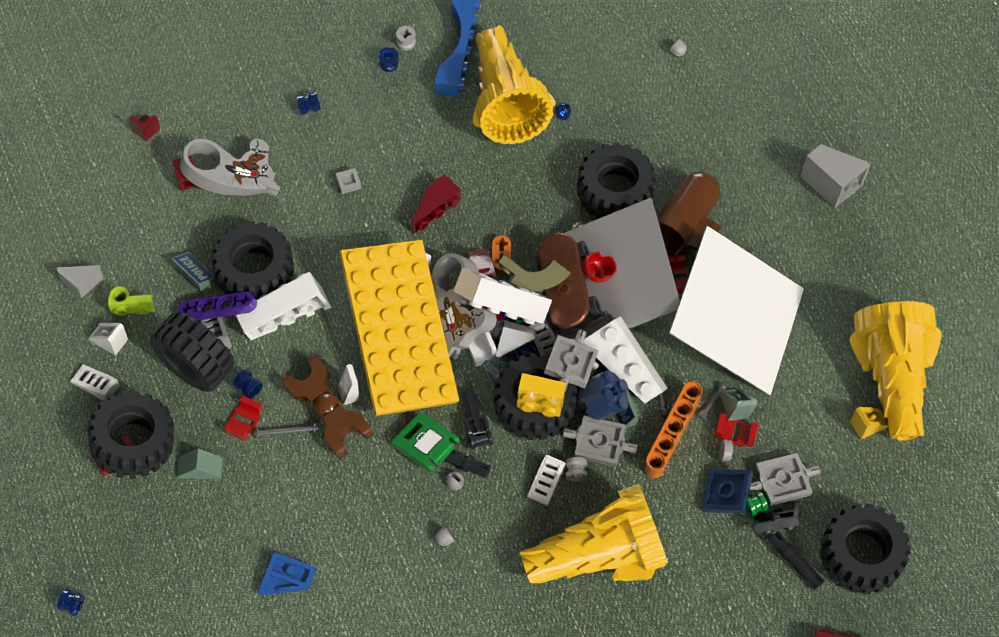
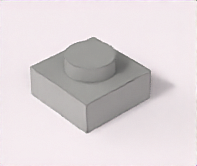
M355 168L336 173V179L342 194L361 189V183Z

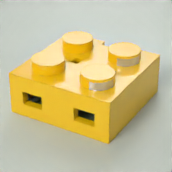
M522 373L518 388L517 408H521L525 412H540L547 417H560L566 383Z

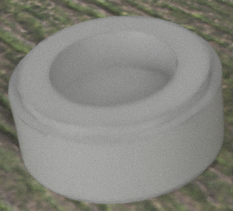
M721 440L719 447L720 461L729 462L733 454L732 441Z

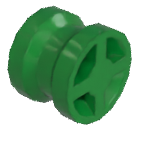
M760 491L755 492L751 497L748 496L745 511L750 518L756 517L759 512H768L767 501Z

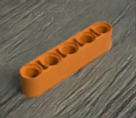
M692 381L684 385L652 446L644 467L648 477L653 479L660 477L668 465L700 402L702 387L697 382ZM691 392L694 393L696 396L690 397L687 393ZM678 410H684L687 414H680ZM670 427H674V428H676L678 431H677V432H672V431L669 430V428H670ZM660 445H666L669 449L663 450L660 448ZM650 463H657L660 467L654 468Z

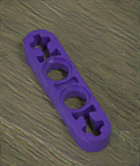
M250 292L199 298L182 302L178 307V312L185 313L197 321L246 314L256 308L257 300ZM231 302L228 308L222 309L224 304ZM212 305L210 310L203 311L206 306Z

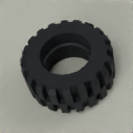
M613 143L610 146L609 144H604L600 149L596 147L591 150V154L588 153L580 164L577 180V195L580 198L581 205L583 207L587 206L586 211L591 215L594 213L596 218L600 219L646 199L653 198L656 174L654 173L655 168L652 163H649L650 159L647 155H642V151L637 148L632 149L631 145L625 144V146H622L620 143ZM607 174H620L629 178L634 187L625 192H612L605 189L598 180Z
M253 221L248 222L246 225L240 223L236 225V228L226 230V235H221L217 239L218 244H215L213 247L211 261L217 285L224 291L225 295L250 292L258 300L262 295L277 290L280 285L291 282V277L294 273L291 246L289 241L286 240V236L282 232H278L276 227L272 225L267 227V223L263 222L255 224ZM252 252L266 254L272 259V262L266 269L254 274L242 273L234 268L236 261L240 257Z
M176 312L170 314L151 335L150 345L155 354L159 356L158 358L178 377L182 378L184 382L196 389H200V391H214L234 368V357L223 342L211 330L207 329L204 324L199 323L195 318L189 317L185 313Z
M530 354L528 358H525L524 355L518 357L517 362L511 360L507 363V369L502 368L499 372V377L496 378L494 389L495 413L498 414L499 422L501 424L505 423V429L509 432L515 431V436L522 438L524 435L528 436L527 440H534V437L544 440L547 439L549 434L553 437L558 434L559 429L564 430L573 417L577 399V387L572 383L567 385L560 417H547L540 412H525L521 408H517L515 393L518 391L522 373L560 381L558 378L544 373L549 360L547 355L536 357L537 354Z
M127 391L120 392L119 396H115V394L109 396L107 402L102 401L98 404V410H93L91 420L88 422V442L91 456L95 458V463L102 468L104 466L105 472L108 474L114 472L116 477L123 478L125 475L129 476V479H136V475L145 477L149 475L151 470L156 472L160 469V463L163 465L167 462L173 450L174 422L170 416V411L167 407H163V402L157 398L153 400L152 395L147 393L140 395V392L133 391V394H127ZM129 423L140 424L152 433V436L145 443L138 446H123L116 443L110 437L116 428Z
M866 503L865 507H862L861 504H854L851 509L850 507L842 509L840 514L837 513L828 524L820 543L822 546L820 557L824 559L822 565L825 570H830L829 577L832 580L837 579L840 581L838 585L842 588H845V586L850 587V592L854 593L862 590L863 594H871L873 590L878 593L883 591L885 587L889 588L903 572L909 561L908 556L911 553V546L908 545L910 538L908 533H903L905 529L903 523H897L895 520L897 517L893 513L890 515L885 513V508L880 506L878 509L873 508V504ZM855 533H863L875 538L883 548V562L868 565L854 559L846 548V537Z

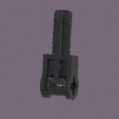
M469 389L461 393V397L467 414V418H464V426L470 448L474 450L475 447L486 444L491 446L493 445V439L486 415H480L474 392Z

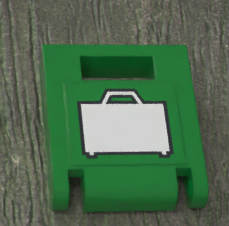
M422 412L392 441L395 449L430 473L434 470V467L429 461L438 467L455 449L452 443L455 445L460 443V439ZM419 427V430L409 440H407V438Z

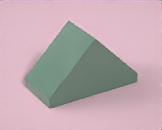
M740 388L720 390L727 420L748 419L757 406V400Z
M199 448L179 456L177 478L221 480L223 457Z

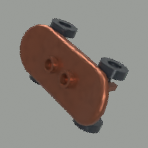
M553 233L546 237L536 257L539 271L546 269L555 260L572 273L561 284L545 289L546 297L552 300L546 315L552 331L561 328H573L579 325L585 318L589 317V311L594 318L602 315L597 297L588 296L582 262L590 254L585 241L576 242L566 233Z

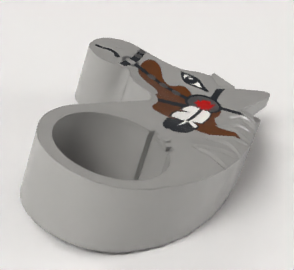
M195 139L189 142L183 151L180 161L182 174L193 184L204 190L217 194L236 196L260 193L277 196V191L280 190L279 186L273 181L276 173L272 171L268 164L269 146L261 139L252 140L247 152L241 159L234 158L219 145L207 139ZM196 153L209 156L216 164L215 170L196 168L191 164L188 156Z
M449 253L437 261L431 280L449 357L452 355V358L456 359L461 349H468L469 345L478 335L491 331L496 325L497 318L495 313L483 308L470 310V301L454 292L455 287L450 289L449 276L457 264L460 263L461 267L469 269L477 275L478 269L471 259Z

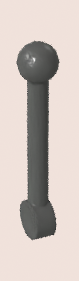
M662 392L659 394L661 403V416L665 417L667 413L665 408L664 393Z
M725 383L718 385V390L704 410L699 412V418H707V412L720 395V390L726 389Z

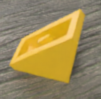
M858 407L850 420L860 439L888 427V421L884 418L883 413L879 408Z

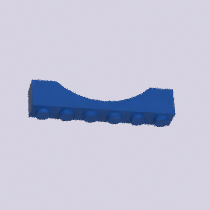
M452 0V16L457 22L461 37L453 54L438 66L435 94L459 97L460 89L464 90L465 78H463V73L467 74L468 70L466 57L470 58L471 55L469 42L474 40L475 30H472V27L477 24L478 14H475V12L480 9L481 0Z

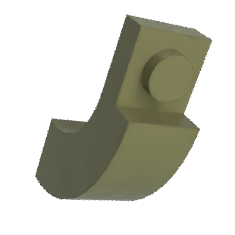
M503 255L499 261L503 265L501 267L503 271L510 276L513 273L515 274L511 282L528 290L553 288L564 282L572 274L555 260L546 269L539 272L525 270L506 255Z

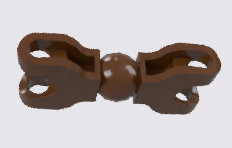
M313 354L308 358L312 371L307 379L299 381L290 374H286L281 380L296 400L310 402L314 406L316 415L325 420V440L336 455L342 459L348 453L343 444L344 437L352 431L359 432L365 439H369L374 435V432L360 412L345 410L341 406L339 398L330 392L328 387L330 374L320 359Z

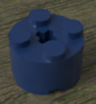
M610 370L589 378L586 387L579 388L581 403L585 402L588 408L585 411L595 420L606 419L628 408L626 392L628 384Z

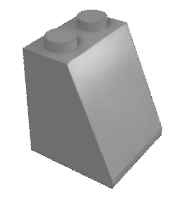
M821 144L816 149L812 148L806 153V160L801 167L800 177L833 208H836L863 186L871 164Z

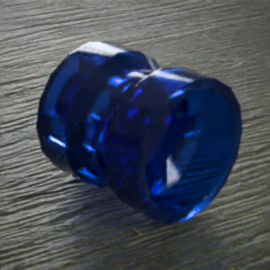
M316 91L310 92L308 97L303 95L296 96L301 116L308 114L311 109L314 112L321 111Z
M248 369L241 371L233 381V385L238 390H242L243 395L250 399L254 398L263 388V383L259 379H254L253 374Z

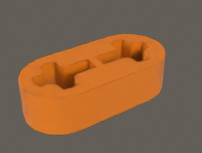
M500 235L495 237L492 243V263L495 273L506 274L499 267V258L506 255L511 259V241L508 237ZM500 243H504V251H499Z

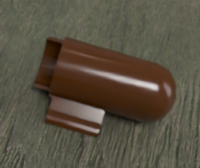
M702 171L689 174L657 216L667 256H676L680 250H684L688 246L698 251L706 226L716 232H719L721 229L719 224L706 218L721 195L718 181L712 175Z

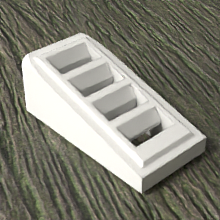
M84 364L71 380L72 384L105 402L108 401V397L113 395L119 387L117 379ZM85 372L88 373L83 381L79 380ZM91 376H93L94 378L92 379V381L89 384H87V381L90 379ZM99 379L100 382L97 384L96 387H94V384H95V383L97 382V380ZM106 383V386L101 390L102 385Z
M351 364L346 365L338 384V392L343 405L359 401L358 382Z
M545 455L527 498L548 506L565 470L566 463ZM546 473L548 475L553 476L554 480L544 476L543 474ZM539 482H544L548 485H551V487H546L542 484H539ZM536 489L547 493V496L535 492Z

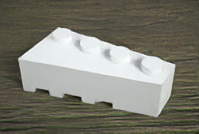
M463 267L454 292L468 299L471 306L481 309L483 305L488 307V311L496 314L502 311L505 312V316L512 319H517L519 316L523 318L522 321L532 325L535 322L544 323L552 302L551 299L518 286L515 288V286L507 282L497 281L481 273L477 275Z
M308 272L299 275L288 284L280 285L277 290L262 295L257 300V306L252 312L236 316L244 333L253 340L277 330V325H290L295 323L297 317L302 315L309 317L315 314L314 310L322 307L324 310L332 307L320 284Z
M621 316L584 339L583 343L587 346L599 350L596 358L620 379H624L628 384V388L644 403L667 389Z

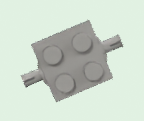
M582 330L577 331L575 339L557 336L544 371L545 374L556 377L560 382L566 383L565 392L568 383L582 388L586 387L599 351L583 343L586 332L583 331L580 337Z
M584 415L582 425L578 431L565 428L563 437L576 439L574 457L585 458L587 461L617 467L622 451L635 454L637 444L625 442L624 433L626 425L603 419L595 420L590 416Z
M798 453L759 462L755 466L759 481L751 483L749 492L762 489L767 497L769 506L811 496L813 492L809 484V477L820 475L821 470L818 465L806 469L801 463Z

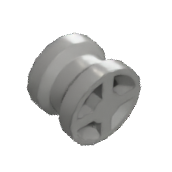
M402 26L397 30L396 43L399 49L409 51L415 47L416 34L412 27Z
M572 457L565 461V466L568 468L566 472V479L568 481L579 482L588 478V473L585 471L587 467V460L585 458Z

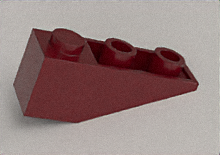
M446 174L429 185L411 222L413 234L419 230L423 231L430 222L441 218L445 211L456 207L461 201L460 188Z

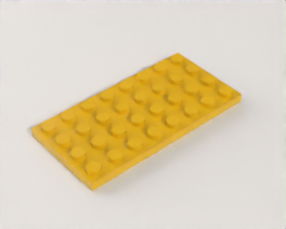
M416 240L341 250L339 254L374 415L381 416L458 403L459 397L423 241Z

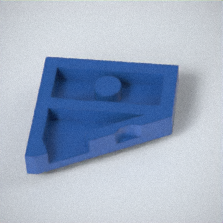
M274 552L258 594L263 596L309 590L317 568Z

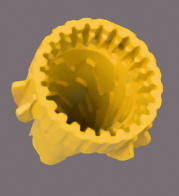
M498 25L495 28L484 30L481 34L477 33L475 40L479 51L480 67H478L482 83H479L481 96L477 100L473 114L474 126L481 128L482 133L489 139L501 144H515L532 139L548 126L553 116V107L556 104L554 98L548 93L547 88L541 81L529 76L527 67L523 68L521 59L517 58L513 44L508 42L502 26Z
M901 301L876 304L860 309L854 314L855 332L850 337V344L863 371H871L873 369V380L877 381L878 396L883 406L884 418H888L890 437L898 441L915 439L917 436H924L922 406L923 388H926L925 368L933 366L941 341V331L936 327L934 307L923 302Z
M640 484L618 491L620 499L604 507L603 511L586 517L581 523L565 528V532L541 541L540 545L521 551L520 555L529 582L544 583L567 576V579L583 573H593L605 569H616L612 575L614 582L618 580L637 581L651 579L655 570L664 567L668 561Z

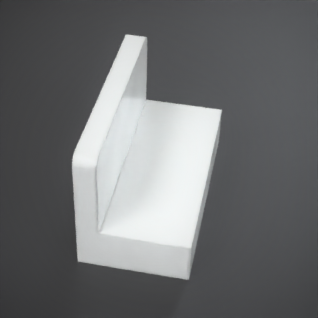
M489 332L478 335L469 345L468 349L476 367L496 360V347Z

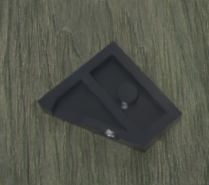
M800 501L793 503L794 508L783 512L782 508H778L756 516L753 524L755 533L762 532L763 534H768L776 529L791 530L799 526L802 512Z

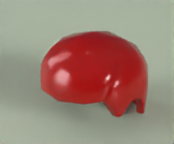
M599 251L587 255L583 261L584 275L595 283L608 281L617 271V265L611 255L602 256Z

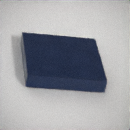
M710 469L701 509L704 512L745 514L753 477L752 471Z

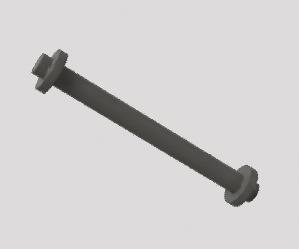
M604 311L603 315L559 334L556 332L555 338L557 339L558 335L567 337L578 330L585 329L605 319L610 321L612 315L610 312Z
M314 422L311 426L262 431L256 428L254 437L257 436V439H260V436L314 431L316 433V430H319V426Z

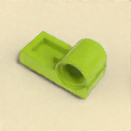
M119 286L113 288L108 297V306L112 315L124 316L130 313L147 314L148 312H154L152 295L130 296L126 288ZM120 298H125L123 301H117Z

